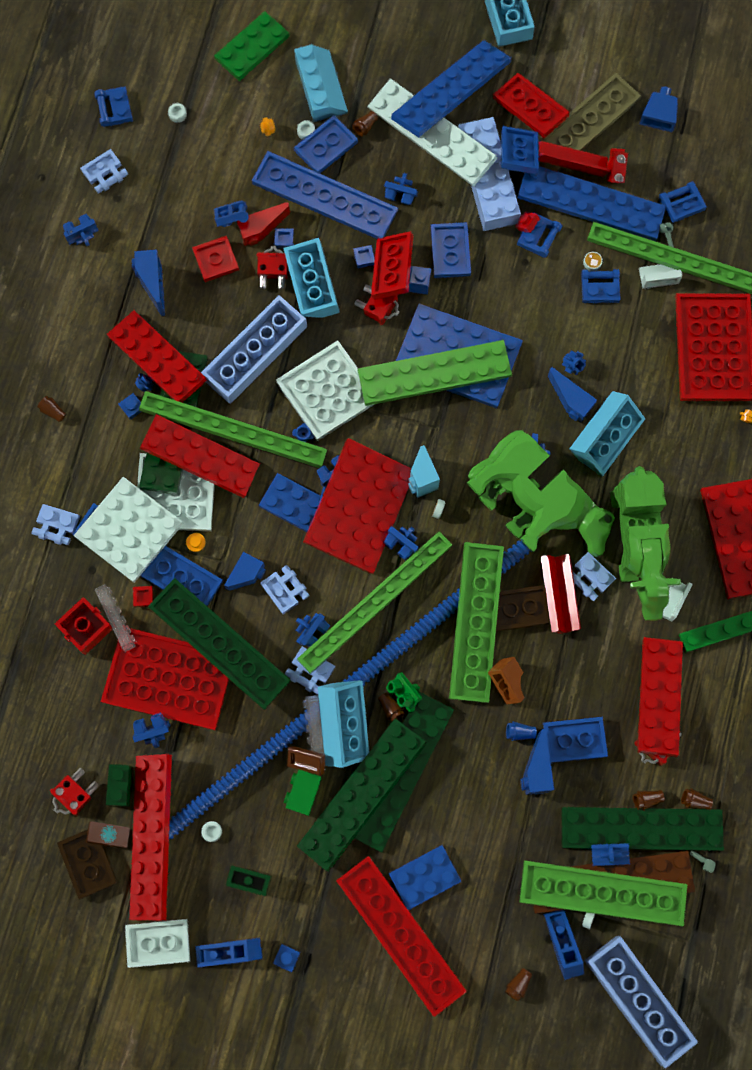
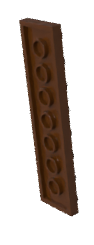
M688 851L631 858L630 864L593 866V864L571 866L572 868L687 884V893L695 892ZM533 904L534 913L565 910Z

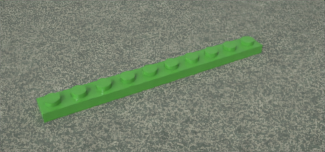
M596 222L592 224L587 239L589 242L752 294L751 272Z
M145 391L139 407V411L151 415L157 414L170 421L317 468L322 467L327 452L325 448Z
M439 531L300 655L297 661L312 674L452 547V544Z

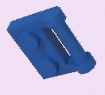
M126 87L105 91L96 90L94 92L101 115V126L107 127L133 121ZM110 98L113 117H108L105 99Z
M693 181L669 193L659 194V200L661 204L666 206V211L672 223L702 212L707 208ZM688 192L691 194L674 202L670 201L671 199L686 194Z
M238 201L214 208L217 227H227L232 222L238 220L242 223L247 222L249 216L246 212V202Z
M538 215L540 220L532 232H522L517 245L541 257H547L548 249L557 232H560L562 224ZM546 227L551 229L541 247L537 246Z
M613 269V271L582 270L583 303L620 302L619 269ZM588 279H612L613 283H588Z

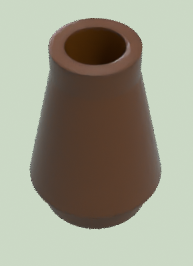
M370 111L368 114L355 120L352 125L354 132L358 136L367 135L378 119L377 114Z
M45 396L37 406L40 412L58 422H61L66 416V413L52 397Z
M388 692L378 698L388 720L393 722L394 719L399 720L405 715L404 708H401Z
M691 788L684 790L681 803L686 808L710 810L713 805V799Z
M662 790L637 791V793L633 794V802L637 810L643 809L644 811L665 800Z
M522 968L506 985L505 993L516 1001L524 998L532 974Z

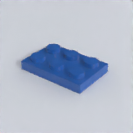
M333 115L294 147V151L313 171L320 174L356 145L358 138Z
M503 126L501 131V168L537 174L539 169L538 132Z
M467 223L431 224L434 278L471 276Z
M277 473L262 498L259 507L307 532L318 508L320 495Z
M603 717L543 723V729H546L551 763L608 757Z
M443 845L389 873L408 910L461 882Z

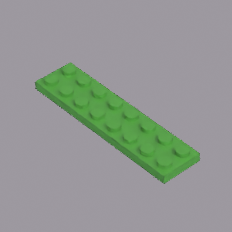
M504 340L357 369L365 406L512 377Z
M464 543L449 699L489 703L491 677L488 672L493 666L504 546Z
M524 861L519 902L684 926L687 884Z

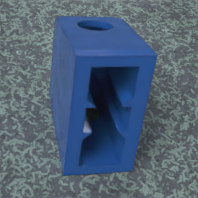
M662 87L660 93H652L641 117L640 125L673 132L677 119L678 99L670 96L671 89L669 87Z

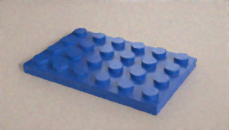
M418 304L396 361L504 340L512 371L523 340ZM509 378L448 389L447 391L498 408Z

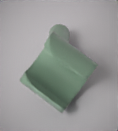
M671 223L660 224L659 232L665 233L668 245L674 247L671 238L673 225Z
M691 850L689 854L704 863L703 870L713 873L716 866L715 862Z

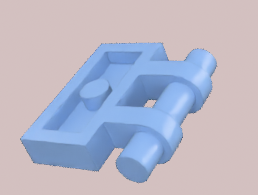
M111 149L81 167V171L91 185L97 181L99 182V185L94 187L98 194L103 190L107 191L110 189L109 187L114 183L123 181V178L128 175L125 168L118 172L117 168L122 165ZM109 173L113 174V176H111L107 180H104L103 177H105Z
M42 504L36 522L43 526L41 529L34 527L32 535H36L42 540H52L55 544L69 545L71 538L65 537L66 532L74 533L80 516ZM50 527L58 529V533L49 532Z
M589 552L574 566L579 571L577 574L573 572L574 584L583 591L582 594L585 597H589L592 601H595L598 597L594 592L596 588L603 593L616 579ZM583 576L592 583L590 586L581 580Z
M288 565L281 569L285 574L281 578L275 572L260 582L283 615L299 604L295 598L297 595H300L303 600L310 596L306 591L305 585L299 582L296 578L297 574ZM290 581L295 589L290 591L285 585L286 582Z
M302 646L292 661V664L298 667L297 670L293 671L288 668L285 675L291 678L292 682H298L306 687L305 690L313 691L318 695L319 686L316 683L318 680L326 683L335 666L325 661L310 674L297 661V658L307 650ZM303 671L313 676L310 681L301 676Z

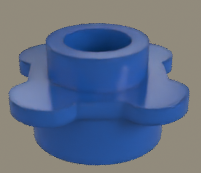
M139 373V377L135 381L136 386L143 392L151 391L154 386L152 379L148 375Z
M305 423L292 431V435L300 441L306 442L309 439H314V435Z

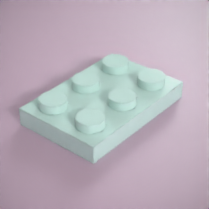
M188 919L125 925L128 968L190 961Z

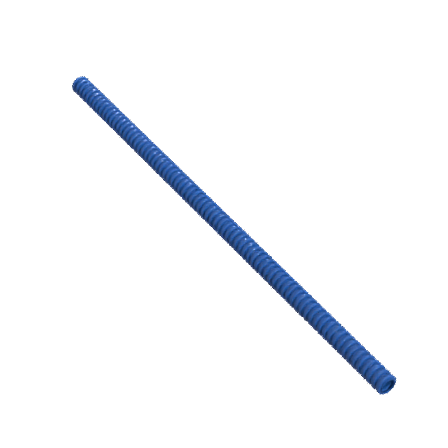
M517 541L516 545L513 544L512 548L507 549L508 552H503L501 574H505L506 570L511 569L510 566H515V562H520V558L523 559L524 555H528L529 551H531L522 541ZM458 588L456 593L453 592L452 596H448L447 600H443L442 604L439 603L437 608L434 607L433 611H429L428 615L425 614L423 619L420 618L418 623L415 622V626H410V630L406 629L405 634L401 633L400 638L396 637L395 642L391 641L390 646L386 645V649H381V653H376V657L373 656L371 661L368 660L366 665L363 664L362 668L359 667L357 672L354 671L353 675H349L348 679H344L343 682L361 680L364 686L366 681L369 682V679H373L375 674L378 675L380 670L383 671L385 666L388 667L389 663H393L394 659L397 660L398 656H402L404 651L407 652L408 648H412L413 644L416 645L417 641H421L423 636L426 637V633H431V629H436V625L440 626L441 621L445 622L446 617L450 618V614H455V610L458 611L460 589ZM315 702L313 707L310 706V709L305 710L304 714L301 713L299 718L296 717L294 722L291 721L289 726L286 725L284 730L281 729L279 734L276 733L274 738L271 737L269 742L266 741V744H262L260 749L257 748L255 753L252 752L250 757L247 756L245 761L242 760L240 765L237 764L235 769L232 768L230 773L227 772L225 777L222 776L220 781L217 780L215 785L212 784L210 789L207 788L205 793L202 792L200 797L197 796L195 801L192 800L190 805L187 804L185 809L182 808L181 812H177L176 816H172L169 826V838L173 839L175 834L178 835L180 830L183 831L185 826L188 827L190 822L193 823L195 818L198 819L200 814L203 815L205 810L208 811L210 806L213 807L215 802L218 803L220 798L223 799V796L225 794L228 795L230 790L233 791L235 786L238 787L240 782L243 783V780L248 779L249 775L252 776L254 771L257 772L259 767L262 768V764H267V760H272V756H277V752H282V748H287V744H292V740H297L298 736H302L303 732L306 733L308 728H312L311 725H316V721H321L319 702Z

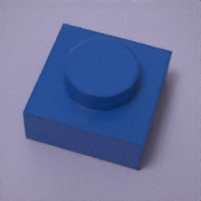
M275 228L274 246L281 249L293 246L294 230Z
M372 245L354 248L357 268L374 265L375 259Z
M134 393L118 403L130 420L142 412L139 411L141 402Z
M281 944L273 964L292 972L300 952Z

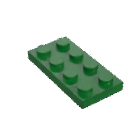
M264 11L214 55L215 60L240 81L290 37L289 32Z

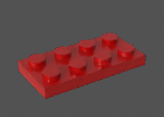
M519 73L493 94V99L535 132H538L543 138L547 137L569 117L568 110Z
M411 231L377 239L371 296L374 300L408 293L413 247V234Z

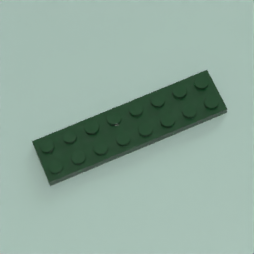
M178 351L200 373L206 368L207 355ZM202 386L183 403L197 407ZM163 389L161 390L160 396L172 399ZM174 422V423H176V424H178V425H180V426H182V427H184V428L189 429V430L192 431V427H189V426H186V425H183V424ZM147 453L139 488L178 495L183 469Z
M176 578L148 606L264 711L291 682L285 674Z
M421 692L419 694L422 699L416 704L414 711L408 712L403 725L426 741L427 744L355 837V839L381 853L454 709Z
M394 719L297 847L324 870L329 872L427 742L397 719Z
M561 807L562 848L592 849L591 845L628 843L629 849L724 850L722 810L648 808L643 811V809L637 810V808Z

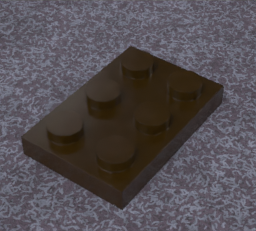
M545 585L500 591L496 632L551 624Z
M88 829L57 842L78 900L118 883L104 846L86 843Z

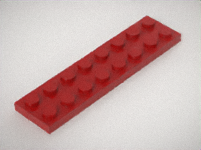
M169 754L136 756L129 920H166L172 755Z
M369 856L336 880L433 1017L467 992Z

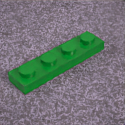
M752 611L680 633L679 638L683 642L685 653L752 632Z

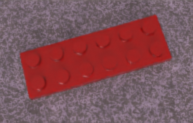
M135 310L107 333L109 339L175 401L183 403L207 381L203 374Z
M157 414L140 447L141 450L242 498H245L260 465Z
M643 638L638 753L672 757L679 756L683 642Z

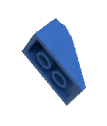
M157 250L134 251L135 258L132 259V268L135 270V276L139 277L141 285L160 315L165 316L162 264Z
M542 729L537 734L523 779H521V789L525 791L526 795L549 793L554 790L546 729Z

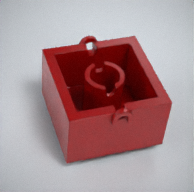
M84 597L55 623L65 635L64 638L68 642H72L84 655L114 629L104 619L97 607L94 608Z

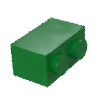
M298 769L297 773H293L290 782L293 785L291 793L287 792L284 799V804H287L286 809L310 816L322 777Z

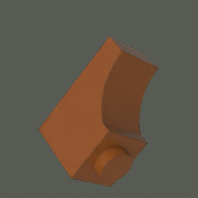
M515 657L500 659L489 670L488 674L507 705L521 703L524 699L520 683L523 671Z

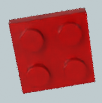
M227 236L192 247L204 282L239 271Z

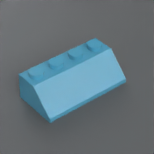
M314 45L294 49L295 61L313 122L331 118L333 115L347 114L348 111L330 51Z
M316 238L284 248L301 315L304 317L323 318L340 313L320 239Z
M612 391L569 449L580 462L600 476H603L641 426L645 417L629 395Z
M358 680L319 686L318 696L325 766L343 768L363 761L369 753L363 682Z

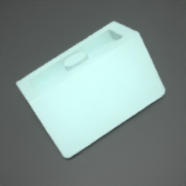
M664 265L639 268L643 289L679 284L682 278L681 270Z
M689 582L687 585L681 583V585L670 587L669 603L664 608L663 618L672 622L677 617L693 585Z

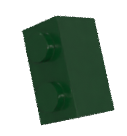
M109 764L106 805L130 807L132 766Z
M231 865L226 886L267 896L272 876Z

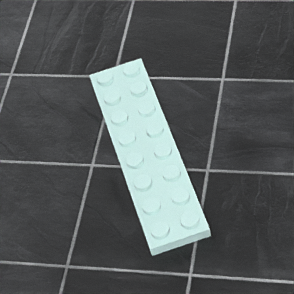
M389 79L368 105V108L474 187L496 161L497 156L445 118H442L419 138L391 120L392 113L414 95L392 79Z

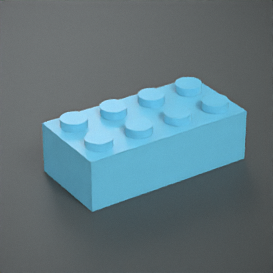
M485 0L499 47L533 39L535 27L526 0Z

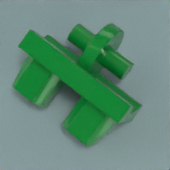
M402 672L398 673L395 679L390 680L386 686L389 693H395L398 697V705L401 708L406 707L409 712L414 711L416 704L422 699L418 693L420 690L419 685L411 684Z

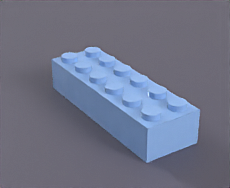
M494 118L459 124L458 128L497 156L496 161L474 187L471 185L483 231L517 224L521 213L509 171L501 168V142Z
M278 295L201 372L207 379L206 383L231 404L307 328L306 318Z
M621 936L614 937L584 960L660 1066L668 1067L698 1043Z

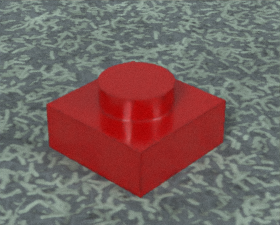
M524 212L515 227L519 231L531 233L540 217L535 213Z
M153 586L133 587V606L148 607L154 600Z

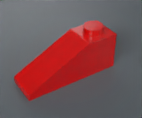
M286 202L248 215L247 222L242 223L238 220L237 226L244 245H255L262 241L290 214L289 203Z

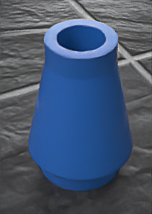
M513 721L507 724L506 737L511 739V741L535 739L536 727Z

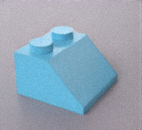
M424 445L419 449L411 469L410 478H408L410 482L408 483L409 489L412 494H416L417 498L438 490L440 481Z

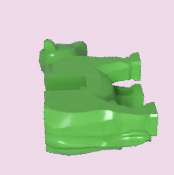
M516 430L508 434L498 443L488 459L474 466L469 472L468 478L470 480L467 482V485L480 496L479 499L490 511L496 507L498 494L501 495L504 492L511 494L515 503L522 509V512L513 517V520L505 526L516 538H520L532 552L537 549L538 539L549 530L577 528L587 544L588 552L592 556L599 557L604 553L605 543L615 519L613 513L598 507L564 470L557 473L539 490L540 485L533 478L529 479L528 476L550 455L529 434L522 430ZM527 528L525 530V534L522 536L523 529Z
M638 466L634 469V472L627 474L614 490L610 492L612 507L620 508V529L624 550L621 565H619L621 582L636 581L630 583L631 589H637L644 619L657 621L662 619L664 608L669 603L670 587L681 585V580L666 578L662 575L670 555L669 524H662L660 512L666 505L664 483L652 471H645L644 467Z

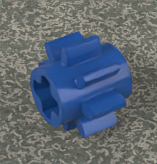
M572 350L566 354L562 363L566 367L565 371L570 374L573 372L576 375L578 372H581L585 368L586 360L582 358L584 354Z

